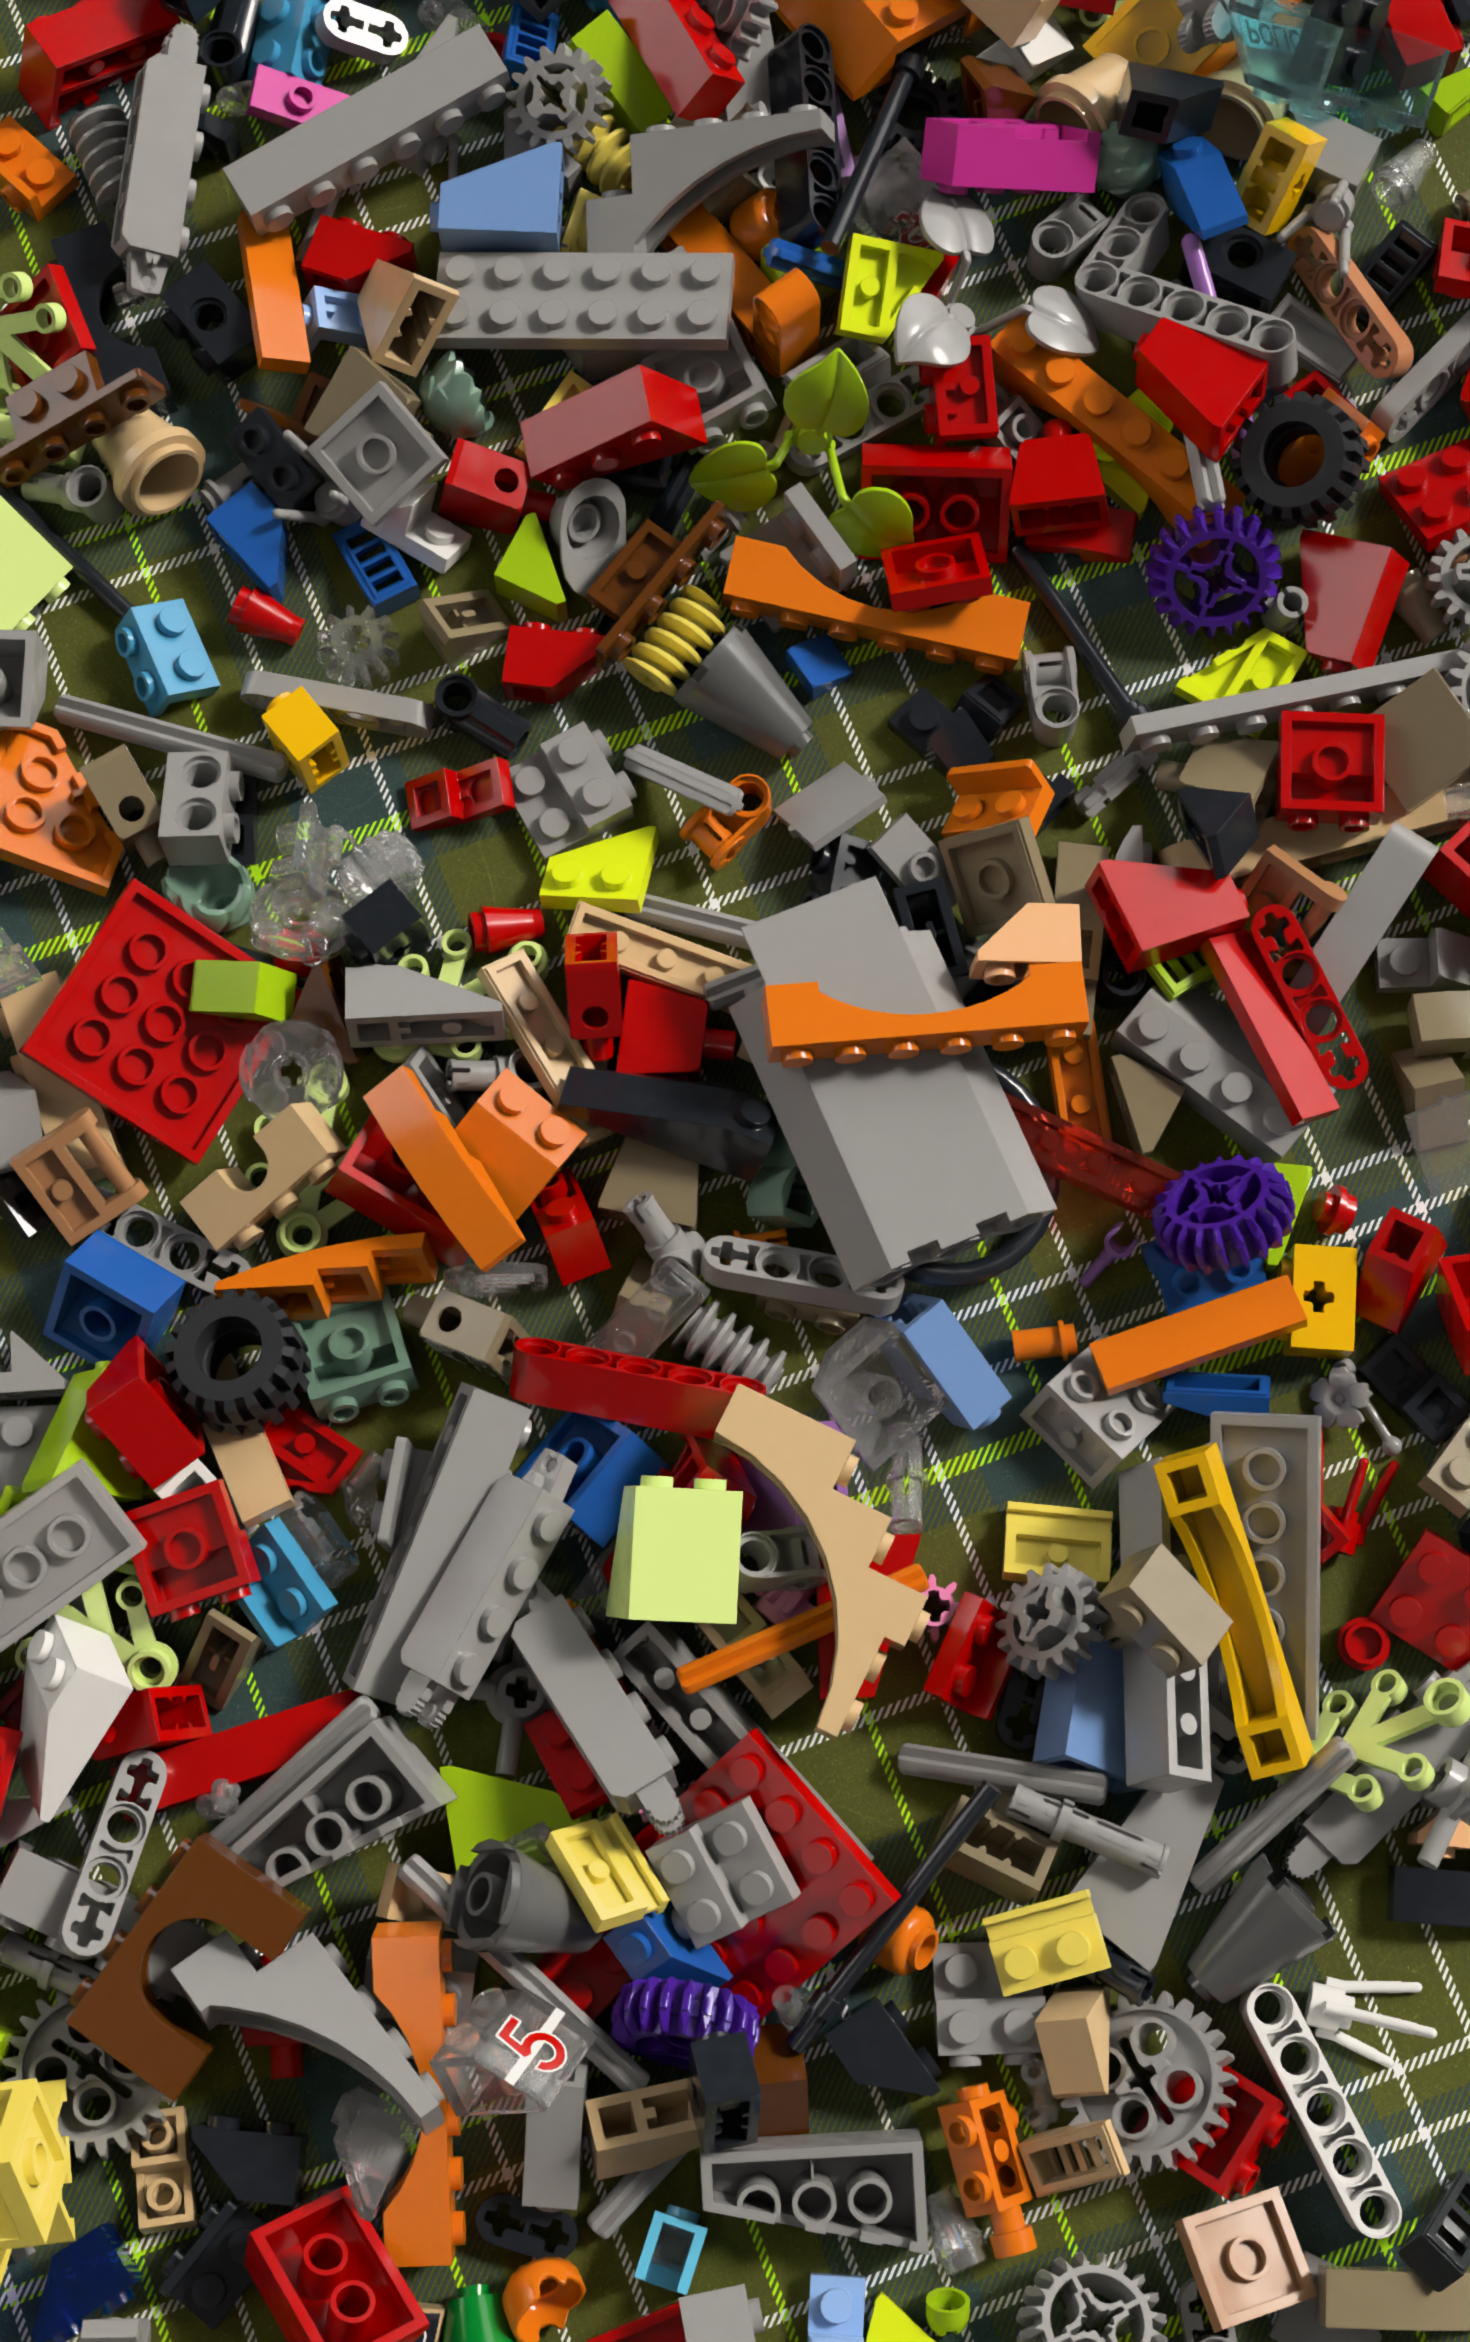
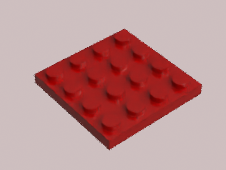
M133 878L122 891L18 1052L194 1166L198 1165L285 1025L189 1012L195 960H256ZM298 988L295 990L294 1009L302 993Z
M754 1728L678 1798L685 1816V1825L682 1826L684 1827L750 1795L802 1893L794 1901L751 1920L742 1929L710 1943L733 1975L728 1982L719 1988H728L732 1991V1994L744 1996L747 2001L757 2007L760 2021L889 1909L901 1897V1894L760 1731ZM651 1823L634 1838L646 1861L649 1858L645 1850L664 1837V1834L659 1835L658 1830H655L654 1825H651Z

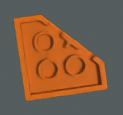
M35 722L32 730H2L0 734V859L106 897L124 847L115 831H110L99 812L100 805L82 773H77L65 752L67 746L59 731Z

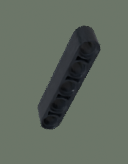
M806 23L770 50L768 53V75L771 115L788 113V109L795 105L810 104L817 106L818 109L821 108L834 123V144L804 149L774 159L780 238L816 250L820 247L842 197V182L831 43L819 27Z

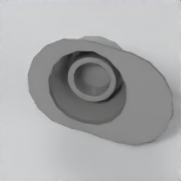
M592 478L581 482L577 487L565 489L564 494L557 499L551 509L549 518L550 534L555 543L560 547L564 578L571 589L586 598V592L627 544L625 498L618 486L610 480L603 478Z

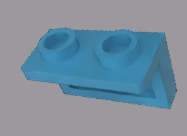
M263 0L246 78L251 85L254 71L257 65L261 64L323 86L331 47L325 45L318 37L315 30V19L317 14L328 3L326 0ZM335 15L332 19L336 21L337 15Z
M184 599L130 607L115 629V643L119 654L126 659L134 678L135 692L138 698L144 702L150 717L161 716L170 703L214 695L221 685Z

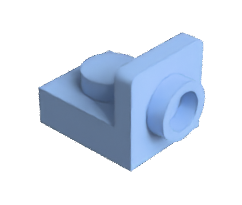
M313 286L304 302L301 303L310 354L320 340L367 347L356 300L359 294Z
M810 2272L807 2342H864L865 2276Z

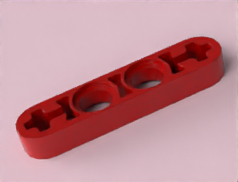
M1272 904L1264 906L1255 914L1251 922L1250 933L1252 940L1328 1085L1335 1090L1341 1091L1354 1089L1364 1081L1368 1074L1369 1063L1367 1056L1296 916L1283 905ZM1270 915L1276 921L1285 919L1288 923V927L1282 932L1287 946L1289 947L1295 941H1298L1302 950L1286 953L1276 963L1273 962L1270 953L1280 951L1275 939L1272 936L1263 938L1260 934V931L1266 925L1264 918ZM1294 960L1307 963L1313 973L1311 983L1302 989H1292L1287 986L1282 977L1283 968L1286 964ZM1318 1006L1329 1008L1336 1018V1025L1333 1031L1323 1036L1315 1035L1306 1025L1307 1013L1312 1008ZM1341 1033H1345L1349 1042L1341 1043L1338 1046L1346 1059L1355 1057L1359 1065L1352 1071L1354 1079L1346 1081L1343 1075L1334 1077L1330 1069L1336 1064V1059L1331 1049L1324 1055H1321L1316 1045L1331 1043Z

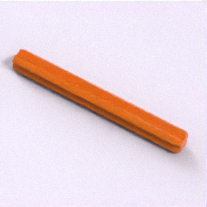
M919 1564L910 1565L887 1575V1577L920 1593L925 1592L929 1588L927 1576ZM832 1600L680 1666L676 1670V1676L683 1692L691 1695L834 1632Z

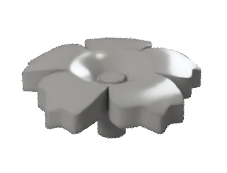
M1346 1366L1340 1368L1333 1367L1329 1373V1379L1321 1377L1316 1383L1311 1384L1309 1397L1320 1403L1314 1407V1412L1316 1415H1322V1425L1326 1429H1331L1336 1422L1340 1428L1358 1429L1359 1425L1365 1421L1358 1408L1368 1406V1399L1373 1395V1392L1370 1391L1368 1383L1354 1384L1356 1376L1350 1373Z

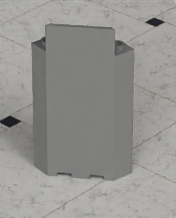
M876 876L740 928L763 980L748 986L744 990L745 997L728 1009L853 1292L885 1286L921 1264L952 1259L990 1236L1019 1232L1057 1210L1056 1204L983 1046H973L969 1052L959 1055H943L940 1053V1049L919 1051L917 1056L907 1059H890L887 1057V1053L866 1055V1059L860 1062L849 1064L837 1063L834 1058L813 1059L814 1062L812 1064L799 1068H786L782 1066L781 1062L768 1063L761 1000L766 985L818 982L819 992L852 1006L885 1013L930 1014L965 1008L931 931H908L906 926L899 927Z

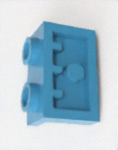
M280 1517L263 1524L249 1539L262 1580L249 1585L252 1593L251 1596L236 1601L271 1651H275L309 1633L338 1604Z

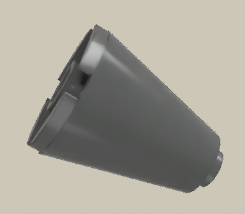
M739 623L725 635L704 659L700 667L692 675L693 677H689L673 697V700L681 707L779 760L786 752L795 758L814 737L807 730L813 722L747 629Z
M488 1839L478 1843L471 1850L478 1853L469 1867L460 1865L454 1876L448 1896L447 1923L448 1927L457 1929L459 1939H453L456 1945L469 1951L582 1954L589 1951L603 1935V1932H594L563 1878L507 1842Z
M1261 1853L1253 1860L1188 1960L1187 1966L1192 1974L1187 1978V1981L1207 2003L1212 2002L1216 1998L1221 2003L1226 2004L1331 1943L1338 1936V1931L1327 1916L1320 1921L1313 1914L1316 1910L1313 1906L1316 1904L1313 1899L1275 1861L1269 1863L1266 1855Z

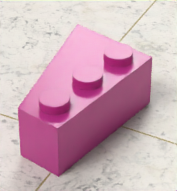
M926 117L920 179L939 183V192L954 195H967L969 187H976L975 191L979 193L995 195L1004 194L1005 189H1011L1013 192L1023 194H1040L1041 191L1094 193L1102 132L1040 119Z

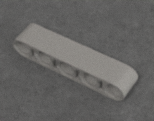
M1397 821L1394 822L1347 895V900L1339 912L1335 913L1312 949L1339 1003L1439 849V847ZM1303 963L1290 983L1289 987L1292 989H1302L1311 983L1313 973L1307 963ZM1323 1006L1312 1008L1306 1015L1307 1028L1315 1035H1319L1333 1012Z

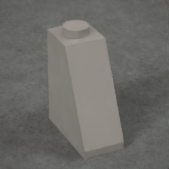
M563 2034L553 2035L563 2042L567 2050V2060L564 2066L553 2072H542L535 2069L540 2060L547 2061L554 2056L553 2048L544 2042L533 2058L528 2081L522 2206L536 2207L541 2211L549 2213L560 2212L565 2209L577 2210L582 2179L585 2100L588 2099L590 2060Z

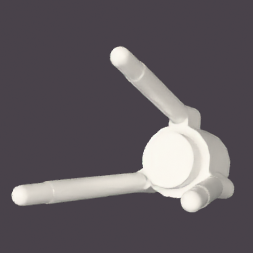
M1326 1976L1325 1984L1314 1981L1311 1984L1304 2019L1308 2026L1315 2027L1314 2036L1332 2040L1387 2068H1392L1394 2065V2060L1391 2057L1338 2029L1349 2030L1353 2020L1429 2039H1434L1437 2036L1436 2029L1357 2009L1355 2008V1997L1346 1995V1993H1419L1422 1991V1985L1419 1982L1347 1981Z

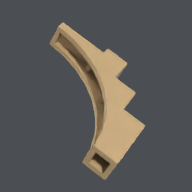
M738 1383L715 1430L713 1440L749 1461L782 1492L806 1525L823 1562L833 1602L835 1651L829 1690L814 1731L834 1741L840 1729L850 1734L860 1715L864 1703L855 1699L864 1679L874 1684L888 1655L879 1650L881 1643L898 1651L904 1648L907 1640L918 1643L931 1616L930 1613L922 1610L928 1596L869 1568L871 1561L882 1565L895 1536L886 1532L892 1520L891 1517L834 1490L835 1484L846 1488L859 1462V1458L850 1454L856 1440Z

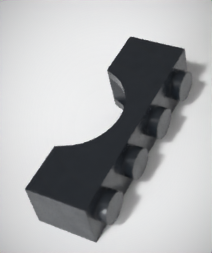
M103 221L50 240L57 259L49 261V264L62 265L65 269L97 349L92 355L97 358L105 386L134 368H141L162 383L167 393L165 398L151 405L149 410L160 417L177 412V405L155 347L130 345L116 338L107 329L110 309L118 296L127 289L126 272L120 257L111 247L112 235L107 222Z

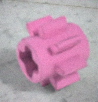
M930 1574L928 1578L929 1588L922 1592V1594L936 1596L937 1603L939 1605H946L948 1610L940 1614L938 1622H931L929 1619L924 1629L930 1631L932 1643H937L939 1630L943 1627L949 1628L952 1621L951 1617L956 1612L960 1602L954 1603L951 1596L957 1586L955 1582L949 1584L944 1589L936 1586V1578L934 1574Z
M814 1588L800 1591L774 1590L753 1592L759 1599L752 1607L770 1626L815 1608V1606L808 1602L816 1593Z

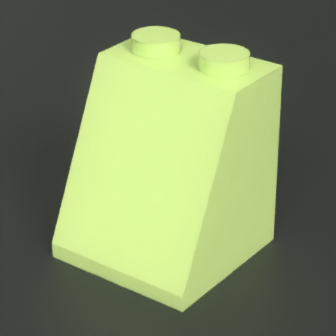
M0 495V630H27L36 620L30 611L43 598L51 605L69 587L71 583L64 576L73 566Z
M641 1475L640 1486H624L606 1616L629 1620L736 1624L743 1491H726L727 1480L694 1478V1489L673 1488L674 1477Z

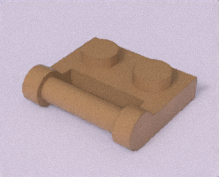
M1273 844L1265 850L1241 888L1247 899L1248 912L1250 914L1249 919L1241 930L1247 929L1251 936V922L1260 909L1264 906L1276 904L1283 905L1292 911L1301 895L1304 894L1314 901L1300 923L1311 945L1331 913L1339 912L1348 896L1340 886L1330 881H1324ZM1272 915L1266 916L1264 918L1266 925L1260 931V934L1263 938L1268 936L1274 938L1285 922V919L1276 921ZM1295 941L1289 947L1287 945L1285 947L1278 945L1280 951L1270 953L1273 962L1276 963L1286 953L1302 950L1298 941ZM1300 960L1289 962L1283 968L1282 976L1294 978L1304 962Z
M89 1107L75 1112L63 1124L10 1158V1165L70 1246H73L138 1203L149 1192L139 1177L133 1178L95 1124L98 1122V1119ZM77 1138L81 1140L117 1190L115 1194L106 1200L66 1147L67 1144Z

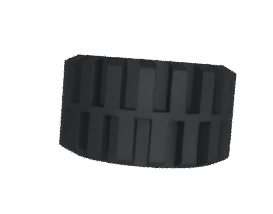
M1295 391L1294 399H1290L1284 393L1274 396L1275 405L1270 408L1263 402L1255 408L1259 416L1254 422L1248 418L1245 419L1241 425V428L1247 431L1244 439L1235 438L1233 448L1240 453L1239 458L1232 459V470L1240 475L1235 482L1239 490L1247 495L1245 499L1253 507L1287 527L1297 528L1298 524H1301L1307 529L1317 528L1318 520L1321 519L1329 524L1338 519L1335 513L1337 509L1341 507L1346 512L1350 510L1355 504L1349 499L1354 491L1362 494L1366 486L1360 480L1361 473H1369L1370 462L1364 458V454L1370 451L1367 441L1360 436V433L1363 431L1341 408L1318 394L1313 398L1307 392ZM1302 436H1321L1325 454L1322 466L1317 474L1302 485L1296 487L1282 486L1278 475V465L1286 447Z
M235 1289L223 1290V1298L216 1300L213 1294L202 1298L204 1306L198 1310L191 1306L184 1312L187 1321L183 1325L176 1322L171 1331L176 1341L166 1345L165 1354L171 1362L165 1364L168 1377L173 1382L171 1384L172 1387L202 1423L206 1422L212 1430L222 1433L226 1428L231 1436H243L245 1428H249L253 1434L265 1431L264 1424L272 1421L275 1426L285 1420L281 1415L285 1409L289 1408L294 1412L301 1403L296 1397L297 1392H306L309 1385V1380L304 1373L311 1372V1360L306 1354L309 1350L304 1339L284 1310L280 1309L276 1302L268 1296L261 1299L256 1291L245 1289L242 1297H240ZM246 1345L262 1346L258 1361L246 1374L233 1380H216L219 1365L233 1350Z

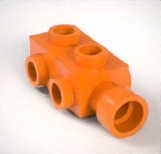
M988 2082L956 2090L957 2101L937 2107L966 2218L989 2215L994 2232L989 2235L995 2259L1008 2258L1032 2251L1037 2248V2243L1032 2225L1025 2224L1020 2205L1033 2200V2195L1030 2188L1031 2180L1017 2145L1019 2143L1015 2130L1019 2124L1018 2112L1015 2106L1007 2101L1004 2089L990 2092Z

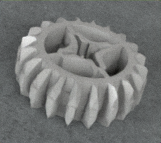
M1081 2250L1074 2254L1071 2259V2265L1061 2256L1054 2259L1051 2265V2272L1040 2269L1034 2277L1036 2287L1028 2286L1025 2289L1022 2300L1027 2306L1019 2309L1016 2320L1026 2328L1018 2334L1017 2342H1118L1116 2333L1126 2323L1130 2325L1133 2342H1168V2337L1158 2332L1167 2322L1166 2314L1150 2311L1159 2301L1158 2293L1149 2292L1143 2294L1140 2291L1145 2282L1144 2274L1135 2275L1132 2280L1124 2275L1127 2269L1126 2260L1118 2261L1114 2269L1107 2267V2258L1105 2253L1102 2252L1097 2253L1092 2265H1090ZM1091 2292L1102 2295L1113 2303H1103L1096 2299ZM1062 2297L1066 2305L1064 2314L1069 2325L1065 2326L1060 2335L1054 2337L1050 2321L1051 2306L1055 2300ZM1084 2324L1088 2329H1094L1096 2327L1100 2329L1105 2326L1100 2336L1095 2330H1091L1089 2332H1086L1084 2330L1079 2333L1080 2329Z

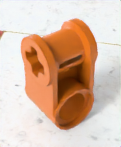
M749 773L739 775L729 784L740 788L744 795L753 794L760 797L763 802L759 808L749 812L743 810L740 812L736 811L732 816L728 817L703 806L692 815L680 831L679 836L684 841L691 840L711 859L709 865L715 871L722 869L730 863L744 845L771 818L772 799L770 787L758 775Z

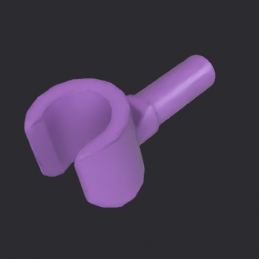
M1123 1221L1117 1222L1111 1227L1104 1239L1105 1248L1078 1279L1085 1288L1088 1289L1104 1269L1116 1258L1128 1257L1136 1247L1139 1235L1127 1246H1121L1115 1241L1114 1234L1122 1227Z

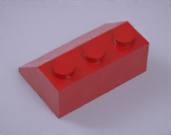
M862 443L860 490L868 487H882L893 490L902 496L909 505L913 515L914 543L979 531L987 563H1007L1010 519L1009 498L1013 475L1010 447ZM858 555V559L882 560L881 557Z
M371 1113L324 1191L397 1235L425 1232L435 1258L459 1271L470 1255L420 1189Z
M348 2184L249 2232L244 2265L287 2342H414L429 2329L430 2322Z

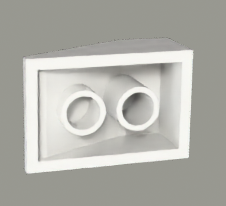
M57 1614L51 1616L43 1630H38L34 1634L27 1649L20 1725L23 1739L18 1761L40 1820L48 1823L133 1691V1687L110 1636Z

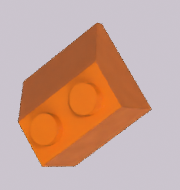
M507 1068L504 1069L454 1129L468 1154L482 1163L515 1222L567 1162L587 1135L585 1131L560 1111L556 1110L553 1105Z

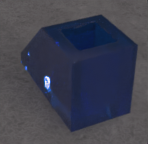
M111 2220L98 2226L52 2256L32 2334L35 2342H46L52 2337L55 2342H67L81 2332L82 2318L101 2306L107 2316L135 2298L130 2287L144 2277Z

